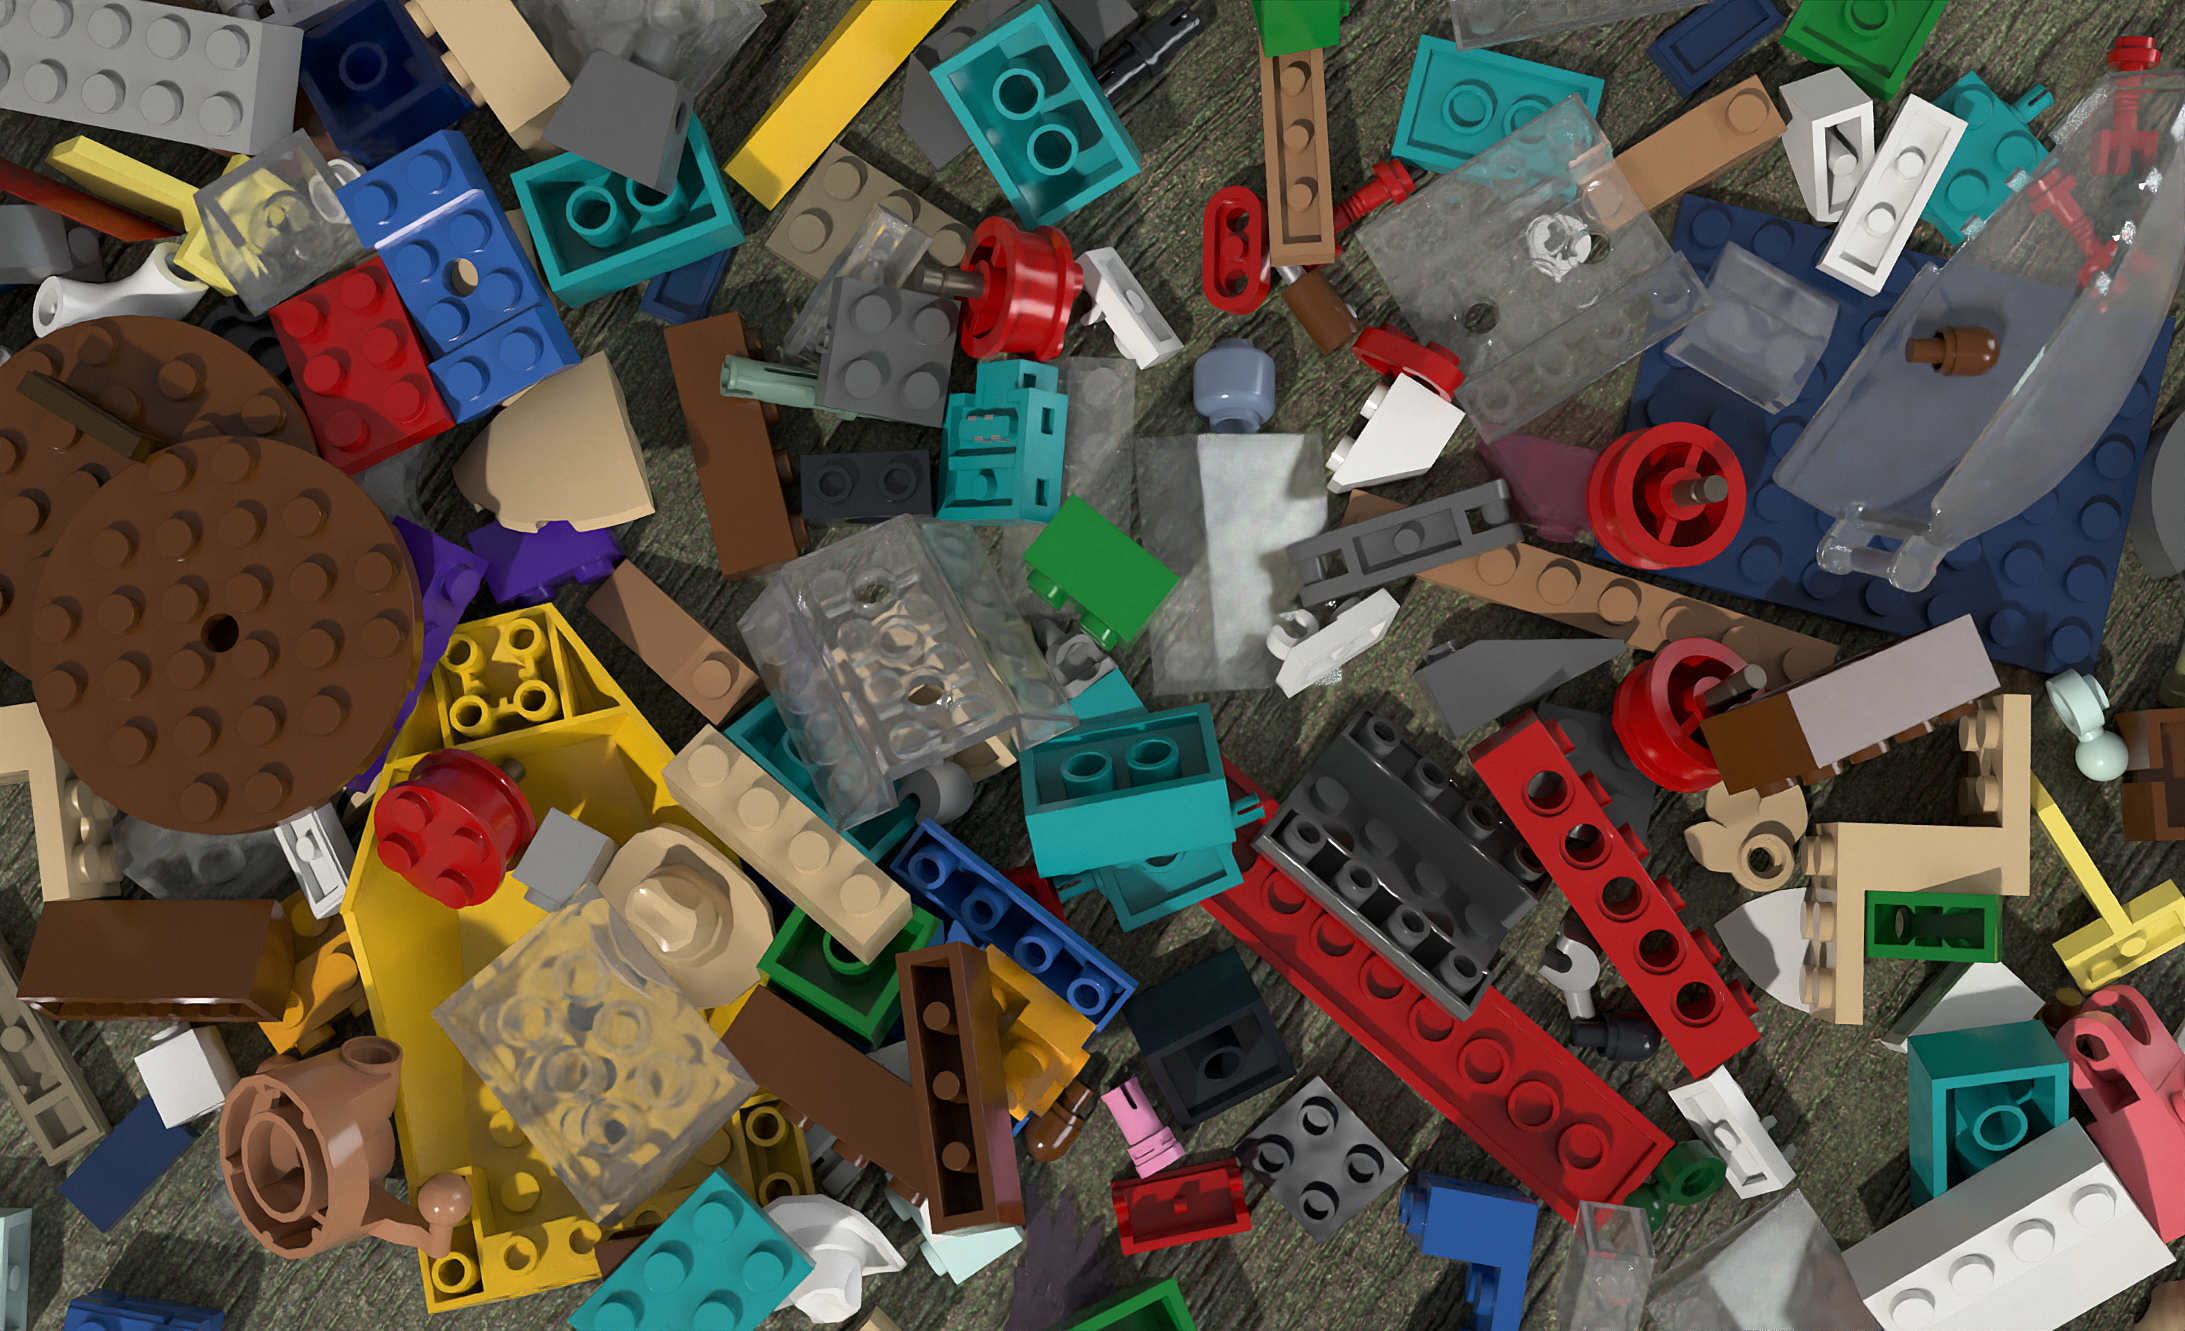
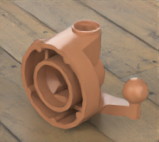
M360 1036L345 1041L339 1048L302 1061L286 1054L273 1055L259 1064L254 1075L242 1078L227 1095L219 1122L220 1161L228 1193L244 1225L266 1249L291 1260L311 1257L342 1244L373 1235L395 1244L417 1247L433 1258H444L449 1255L453 1227L468 1215L473 1203L472 1189L462 1176L451 1172L433 1175L423 1183L417 1196L419 1209L401 1202L385 1190L386 1175L391 1171L395 1159V1138L388 1118L391 1117L396 1107L403 1057L402 1048L396 1042L378 1036Z

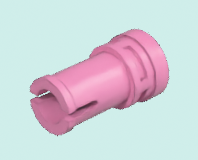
M1137 1076L1117 1086V1088L1105 1093L1101 1098L1103 1102H1106L1130 1145L1127 1151L1136 1165L1137 1173L1143 1179L1183 1156L1185 1151L1180 1142L1176 1141L1168 1125L1162 1126L1141 1089Z

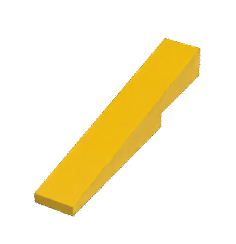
M857 0L720 169L762 207L771 211L957 0Z

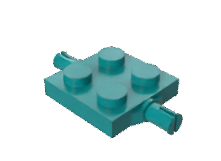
M1972 70L1931 103L1968 123L1919 217L1933 224L1954 248L2057 164L2058 161L2032 135L2027 125L2054 103L2051 93L2047 92L2033 105L2029 106L2046 89L2043 85H2033L2028 92L2009 105L2007 102L2000 100Z
M1255 791L1230 803L1234 829L1266 817L1262 806L1241 815L1237 814L1238 811L1260 802ZM1232 843L1216 845L1206 850H1190L1152 857L1138 863L1126 862L1084 870L1074 875L1051 877L1055 888L1077 879L1081 880L1080 883L1057 892L1062 903L1098 887L1099 891L1112 903L1124 933L1244 883L1232 854Z

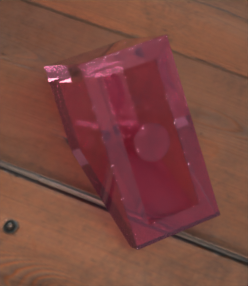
M1485 426L1478 433L1473 449L1494 481L1505 479L1511 496L1507 502L1521 523L1536 526V535L1538 537L1562 543H1574L1575 535L1583 537L1592 531L1586 512L1585 490L1589 472L1601 452Z

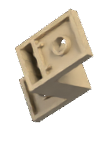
M2001 694L1976 700L1980 709L1960 719L1959 743L1962 751H1968V777L1961 778L1958 804L1961 815L1968 816V827L1835 822L1812 824V836L1803 837L1801 868L1804 875H1811V901H1803L1801 904L1800 932L1802 939H1810V965L1801 966L1799 995L1802 1004H1809V1016L1835 1024L1863 1025L1865 890L2029 896L2031 695Z
M37 702L0 707V786L30 781L43 902L90 900L121 896L120 881L124 879L126 865L123 851L115 843L112 818L116 817L118 809L92 791L65 762L48 734L39 713Z

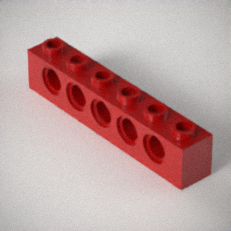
M1530 708L1468 750L1469 759L1696 1080L1762 1037L1749 1018L1760 1010L1737 978L1725 984L1713 965L1721 961L1723 957L1702 927L1699 926L1689 933L1676 913L1687 906L1666 876L1663 874L1653 881L1639 861L1648 856L1649 852L1629 823L1626 822L1616 829L1603 808L1613 801L1591 769L1580 776L1575 771L1566 755L1576 748L1555 718L1551 717L1542 723L1533 709ZM1554 771L1561 775L1560 787L1552 796L1535 798L1528 794V784L1537 773ZM1580 824H1591L1598 828L1597 838L1590 847L1584 850H1572L1565 846L1566 836L1573 827ZM1617 877H1628L1634 880L1633 891L1626 899L1619 902H1610L1602 898L1603 889L1610 880ZM1657 929L1671 932L1670 941L1663 950L1657 953H1645L1639 950L1640 942L1648 932ZM1691 982L1707 984L1706 992L1698 1002L1689 1005L1676 1002L1677 994L1684 985Z

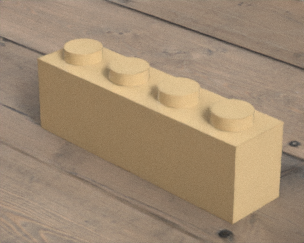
M709 723L661 771L669 793L675 801L867 966L913 917L911 898L908 892Z

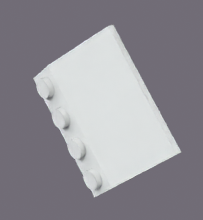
M2072 1117L1841 1253L1863 1303L1885 1331H2052L2176 1261L2170 1249L2163 1243L2147 1217L2075 1117Z

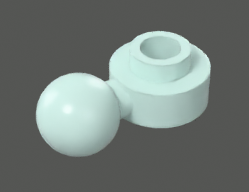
M2068 669L2047 680L2045 685L2053 706L2065 725L2080 741L2075 751V760L2080 771L2096 781H2110L2123 774L2128 766V748L2122 737L2114 732L2106 731L2102 727L2105 723L2102 711L2109 707V702L2098 681L2091 674L2081 677L2074 669Z

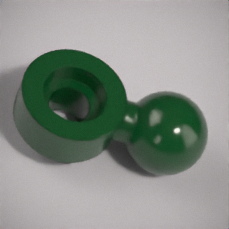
M1684 1140L1675 1143L1660 1161L1656 1171L1657 1181L1652 1185L1642 1183L1636 1190L1629 1193L1624 1199L1622 1208L1616 1214L1617 1220L1624 1229L1636 1235H1648L1656 1232L1662 1227L1667 1218V1206L1672 1203L1680 1206L1692 1205L1706 1199L1715 1192L1726 1176L1727 1169L1725 1163L1707 1141Z

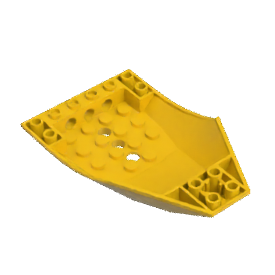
M551 602L456 625L449 638L445 653L435 664L418 696L414 711L405 720L392 747L388 751L339 910V914L343 916L361 975L376 1036L396 1042L403 1052L396 1107L393 1111L410 1205L419 1209L417 1196L423 1183L438 1173L451 1172L462 1176L472 1189V1206L468 1215L453 1227L449 1255L444 1258H433L418 1248L428 1314L515 1299L601 1278L602 1275L595 1256L594 1245L606 1230L663 1222L718 1166L761 1208H764L780 1196L817 1194L804 1130L775 1111L782 1099L761 1085L758 1086L754 1094H750L720 1073L726 1061L712 1052L757 985H763L762 981L758 982L730 1005L693 1012L665 1006L629 985L609 966L597 948L590 921L595 895L583 915L564 906L560 915L556 917L523 899L529 887L511 877L515 871L514 869L505 873L501 887L487 901L475 906H465L462 909H452L415 888L399 873L387 868L380 860L377 853L379 842L374 828V811L377 802L392 786L408 781L411 769L423 756L434 750L452 748L476 754L497 767L507 758L518 760L523 765L526 774L517 786L526 797L533 811L537 831L551 807L608 836L621 847L635 834L667 822L685 827L705 839L743 871L739 855L671 797L661 771L676 755ZM587 993L600 994L608 1006V1014L601 1026L593 1030L580 1029L572 1017L574 1003L579 997ZM602 1057H612L619 1066L620 1075L618 1082L611 1090L605 1093H596L588 1083L589 1068L596 1060ZM613 1120H623L631 1130V1143L623 1154L609 1157L602 1151L599 1144L601 1130L607 1123Z

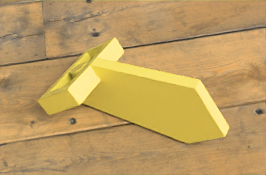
M82 135L54 145L45 159V162L93 194L189 232L175 255L173 262L226 297L237 295L296 191L245 154L232 156L211 194Z
M2030 769V811L2099 916V919L2052 944L2083 995L2087 996L2184 943L2185 898L2172 880L2169 879L2120 906L2058 806Z

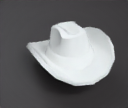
M823 1194L780 1196L762 1208L817 1262L814 1270L773 1311L794 1304L810 1317L812 1323L842 1322L857 1313L861 1307L862 1276L881 1272H896L906 1266L904 1259L882 1232L862 1213Z

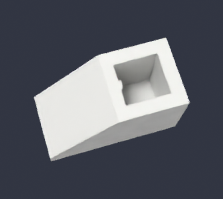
M1402 372L1391 388L1380 381L1360 411V414L1369 419V422L1358 439L1355 440L1345 434L1325 466L1335 472L1326 488L1335 494L1350 492L1353 488L1360 490L1424 476L1466 413Z

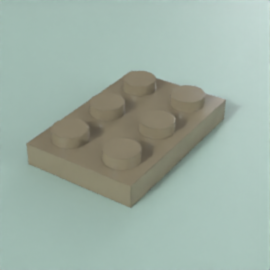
M833 142L765 243V246L769 252L831 292L834 277L845 276L956 300L955 295L943 294L939 291L931 292L916 289L914 283L915 272L920 263L940 266L942 269L947 267L960 270L966 248L975 231L838 143Z

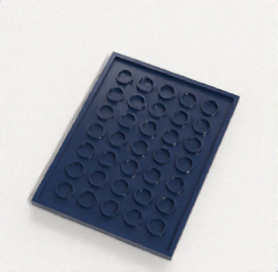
M1685 193L1679 200L1621 435L1670 422L1692 423L1712 431L1729 446L1741 466L1746 484L1744 517L1731 543L1716 557L1699 565L1672 567L1661 570L1637 569L1611 556L1596 537L1590 559L1895 638H1900L1970 613L1990 662L2050 678L2068 669H2074L2081 677L2087 674L2093 676L2135 498L2140 466L2146 451L2176 318L2111 301H2106L2101 305L2095 297L1902 249L1881 291L1871 297L1815 268L1834 231ZM1947 325H1979L1988 328L1996 335L2001 351L1995 367L1984 375L1977 377H1946L1942 373H1935L1931 363H1908L1905 358L1906 342L1909 337H1933L1936 329L1945 328Z

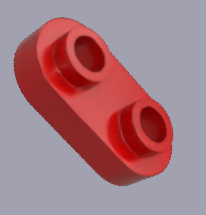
M1235 185L1218 191L1210 199L1204 212L1202 286L1206 298L1213 306L1232 315H1245L1256 310L1264 302L1270 288L1271 260L1267 202L1261 196L1246 187ZM1248 213L1249 222L1242 231L1237 232L1236 223L1239 217ZM1247 275L1248 284L1245 290L1236 294L1235 284L1241 276Z
M1382 323L1379 329L1365 326L1351 347L1352 353L1376 373L1395 382L1402 372L1447 402L1452 401L1465 381L1464 375L1458 369L1461 360L1452 351L1433 341H1429L1425 347L1415 344L1406 333L1388 323Z

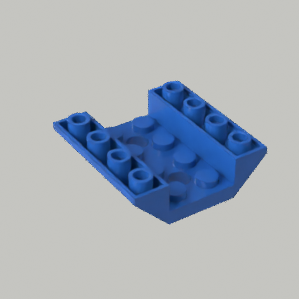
M928 816L889 867L892 871L888 876L910 894L911 903L943 921L946 931L944 944L962 941L985 951L990 943H992L1069 1003L1075 1010L1096 1024V1028L1082 1045V1049L1097 1032L1100 1033L1139 985L1135 979ZM902 1011L879 1048L906 1039ZM823 1022L836 1034H838L845 1041H847L849 1044H851L864 1054H867L872 1051L867 1047L863 1046L862 1044L858 1043L857 1041L853 1040L852 1038L848 1037L847 1035L843 1034L842 1032L838 1031L837 1029L833 1028L832 1026L828 1025L827 1023ZM1030 1110L1021 1122L1010 1114L1013 1138L1034 1113Z

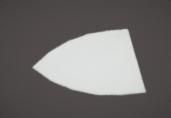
M1811 887L1780 890L1742 904L1714 924L1732 959L1757 986L1780 1002L1809 1013V1004H1802L1799 995L1801 966L1810 965V939H1802L1800 932V910L1803 901H1811Z

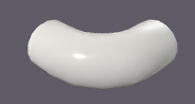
M164 242L155 247L144 264L134 274L117 282L94 284L57 276L48 277L41 284L35 298L33 326L37 336L42 338L58 329L82 321L108 316H156L180 321L196 306L210 285L173 262L175 255L181 247L180 244Z

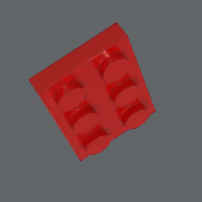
M380 255L267 310L323 457L348 475L353 476L456 426L450 409L427 367L431 362L414 319Z

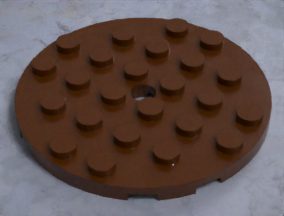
M108 316L82 321L58 329L32 342L0 366V659L27 679L31 680L28 641L31 611L36 589L50 553L72 517L84 503L108 480L137 461L124 457L16 391L28 370L32 372L37 370L61 379L163 441V446L165 447L207 437L252 436L292 445L323 459L313 429L291 392L272 371L265 368L236 344L205 329L182 321L156 316ZM225 616L226 618L215 627L213 635L208 636L209 642H213L217 651L221 653L231 649L239 636L238 624L231 616Z
M252 436L207 437L175 444L150 454L144 464L135 462L129 465L98 489L72 517L46 561L35 593L28 638L31 681L39 713L51 740L74 773L102 799L138 820L175 831L221 836L251 834L277 828L299 820L330 802L328 798L341 790L357 774L364 775L382 754L397 731L392 727L404 705L408 690L414 691L422 660L424 641L423 601L419 579L411 554L400 531L395 525L390 523L383 510L372 499V494L353 477L320 457L301 448L276 440ZM225 616H231L238 624L239 636L231 649L221 653L217 651L213 642H209L208 636L213 635L215 627L226 618Z

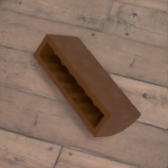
M275 899L47 901L43 906L16 998L53 1021L283 1022L295 969L293 932L284 909Z

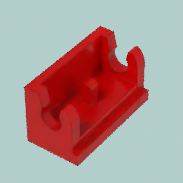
M1236 1156L1159 1171L1143 1179L1140 1176L1110 1181L1123 1256L1252 1230Z

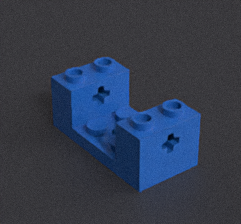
M1416 1169L1413 1185L1404 1184L1402 1187L1398 1207V1223L1405 1224L1406 1235L1421 1253L1470 1262L1464 1283V1301L1472 1303L1468 1328L1459 1327L1458 1331H1519L1539 1205L1517 1187Z

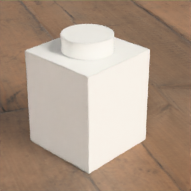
M181 1022L151 1037L155 1048L134 1058L166 1129L189 1123L223 1106L227 1095L241 1080L215 1024L194 1029L191 1028L189 1022Z

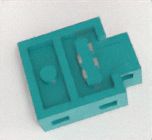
M1023 359L978 363L976 394H946L935 521L973 527L1048 525L1060 508L1068 395L1056 393L1058 367Z

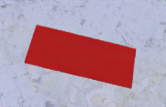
M0 157V189L126 242L183 236V234Z

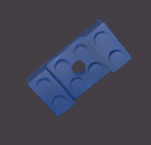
M439 130L335 190L365 250L377 249L431 351L435 362L427 367L457 424L479 420L488 415L497 404L540 381L583 363L462 131ZM462 259L471 262L478 274V284L475 290L468 296L461 294L455 288L452 281L453 268Z

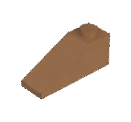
M1757 74L1698 105L1581 178L1578 191L1604 237L1607 238L1681 198L1685 193L1688 194L1768 151L1788 128Z
M627 558L623 560L584 605L664 681L718 727L729 728L769 683L767 679Z

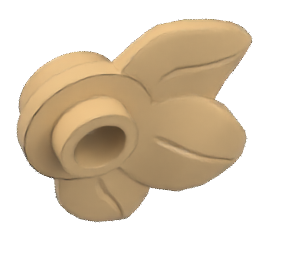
M1723 780L1708 789L1705 796V811L1709 822L1694 824L1683 831L1686 845L1692 857L1701 866L1710 871L1731 872L1740 885L1752 891L1767 892L1782 886L1789 879L1794 868L1792 846L1807 828L1808 812L1800 786L1796 785L1788 790L1761 799L1755 788L1729 796ZM1758 847L1764 849L1769 855V865L1762 872L1756 871L1750 864V855Z

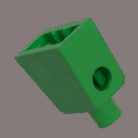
M1865 890L1864 957L1999 963L2002 961V895ZM1899 909L1903 915V931L1900 938L1896 932V916Z

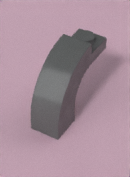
M0 205V284L24 283L41 285L51 276L84 283H107L97 230L73 219L62 218V214L40 205Z
M2185 399L2162 416L2150 430L2128 523L2134 550L2150 579L2155 580L2178 574L2182 579L2180 585L2184 594Z

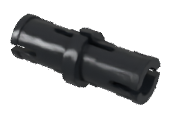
M1178 0L1171 9L1140 34L1136 31L1129 33L1123 38L1124 46L1092 71L1111 105L1145 77L1148 76L1151 79L1157 77L1163 72L1162 64L1196 36L1199 37L1203 34V26L1196 14L1192 11L1188 16L1185 12L1189 10V6L1185 2Z

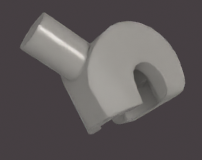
M1048 618L1041 619L1032 628L1034 639L1046 650L1043 660L1044 672L1056 694L1065 703L1080 695L1085 689L1116 668H1119L1109 655L1103 654L1086 634L1068 633L1066 635Z
M942 730L917 731L918 766L913 768L898 792V801L902 803L912 793L917 794L920 799V808L914 816V820L920 826L928 816L940 826L956 820L970 808L974 798V787L969 774L963 767L957 763L943 760Z
M1564 919L1556 931L1560 935L1556 946L1565 955L1555 954L1545 948L1538 961L1537 972L1564 991L1571 1019L1585 1020L1596 1014L1590 988L1595 984L1600 973L1599 945L1587 926L1573 920Z

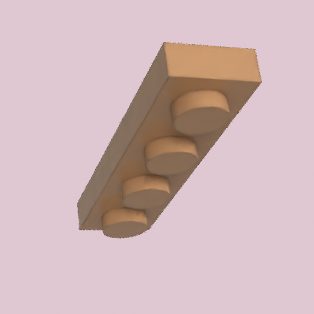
M1258 34L1271 267L1335 263L1322 48L1265 58Z

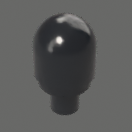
M1609 1009L1608 1012H1600L1596 1021L1573 1020L1570 1025V1042L1572 1046L1596 1047L1598 1055L1600 1057H1607L1610 1061L1640 1062L1651 1058L1659 1050L1662 1042V1032L1650 1015L1644 1011Z

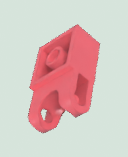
M2123 984L2107 985L2090 995L2080 1009L2082 1014L2069 1019L2060 1028L2054 1041L2069 1061L2070 1081L2094 1115L2086 1125L2087 1130L2163 1243L2166 1244L2185 1235V1054L2176 1044L2146 998L2135 988ZM2115 1005L2124 1008L2130 1015V1031L2128 1032L2112 1014L2102 1012V1007ZM2086 1034L2085 1040L2092 1051L2094 1059L2088 1058L2078 1051L2076 1046L2077 1035Z

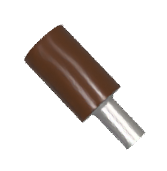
M1301 265L1275 267L1289 286L1283 292L1281 298L1324 357L1337 352L1363 331V327L1358 322L1354 310L1350 305L1343 302L1319 268L1306 273Z

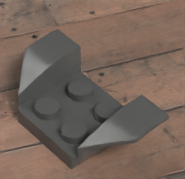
M977 0L915 47L913 54H910L900 126L937 171H940L974 143L930 75L929 70L987 25L1027 0ZM1048 0L1091 72L1099 62V47L1139 17L1127 0Z

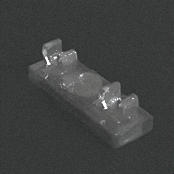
M876 202L842 253H839L805 303L804 309L770 357L771 361L819 371L822 353L816 352L815 341L819 329L827 325L834 277L845 276L901 288L933 241L927 231ZM828 335L825 336L824 347H827L828 345Z

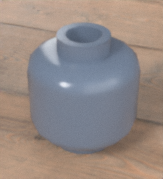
M1241 338L1221 340L1216 344L1215 348L1201 354L1193 370V407L1197 418L1208 425L1213 433L1223 437H1245L1257 432L1260 425L1266 423L1272 417L1276 408V370L1273 359L1263 350L1254 348L1250 341Z

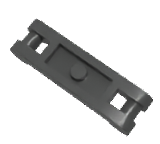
M1505 479L1479 485L1287 545L1285 550L1290 566L1297 565L1304 586L1298 590L1304 609L1525 541L1519 522L1512 523L1505 500L1511 498ZM1481 509L1488 530L1473 535L1465 512ZM1339 551L1346 574L1328 579L1321 557Z

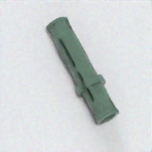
M731 354L726 355V362L722 364L720 373V393L722 396L749 398L781 405L824 410L825 412L835 413L836 417L840 420L853 421L857 416L881 419L903 425L908 424L815 406L818 370L751 360L750 358Z

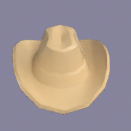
M667 822L635 834L614 854L597 884L590 918L596 946L612 969L629 985L656 1002L688 1012L730 1005L760 982L761 978L756 966L777 935L772 906L757 885L730 859L705 839L685 827Z

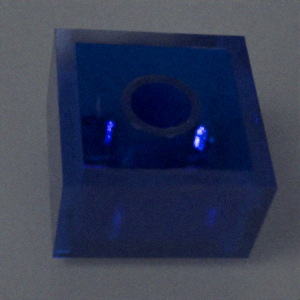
M355 0L303 35L298 80L338 151L357 165H362L367 172L439 130L445 129L476 108L467 91L459 85L440 58L445 52L436 36L433 34L427 38L404 5L411 0Z

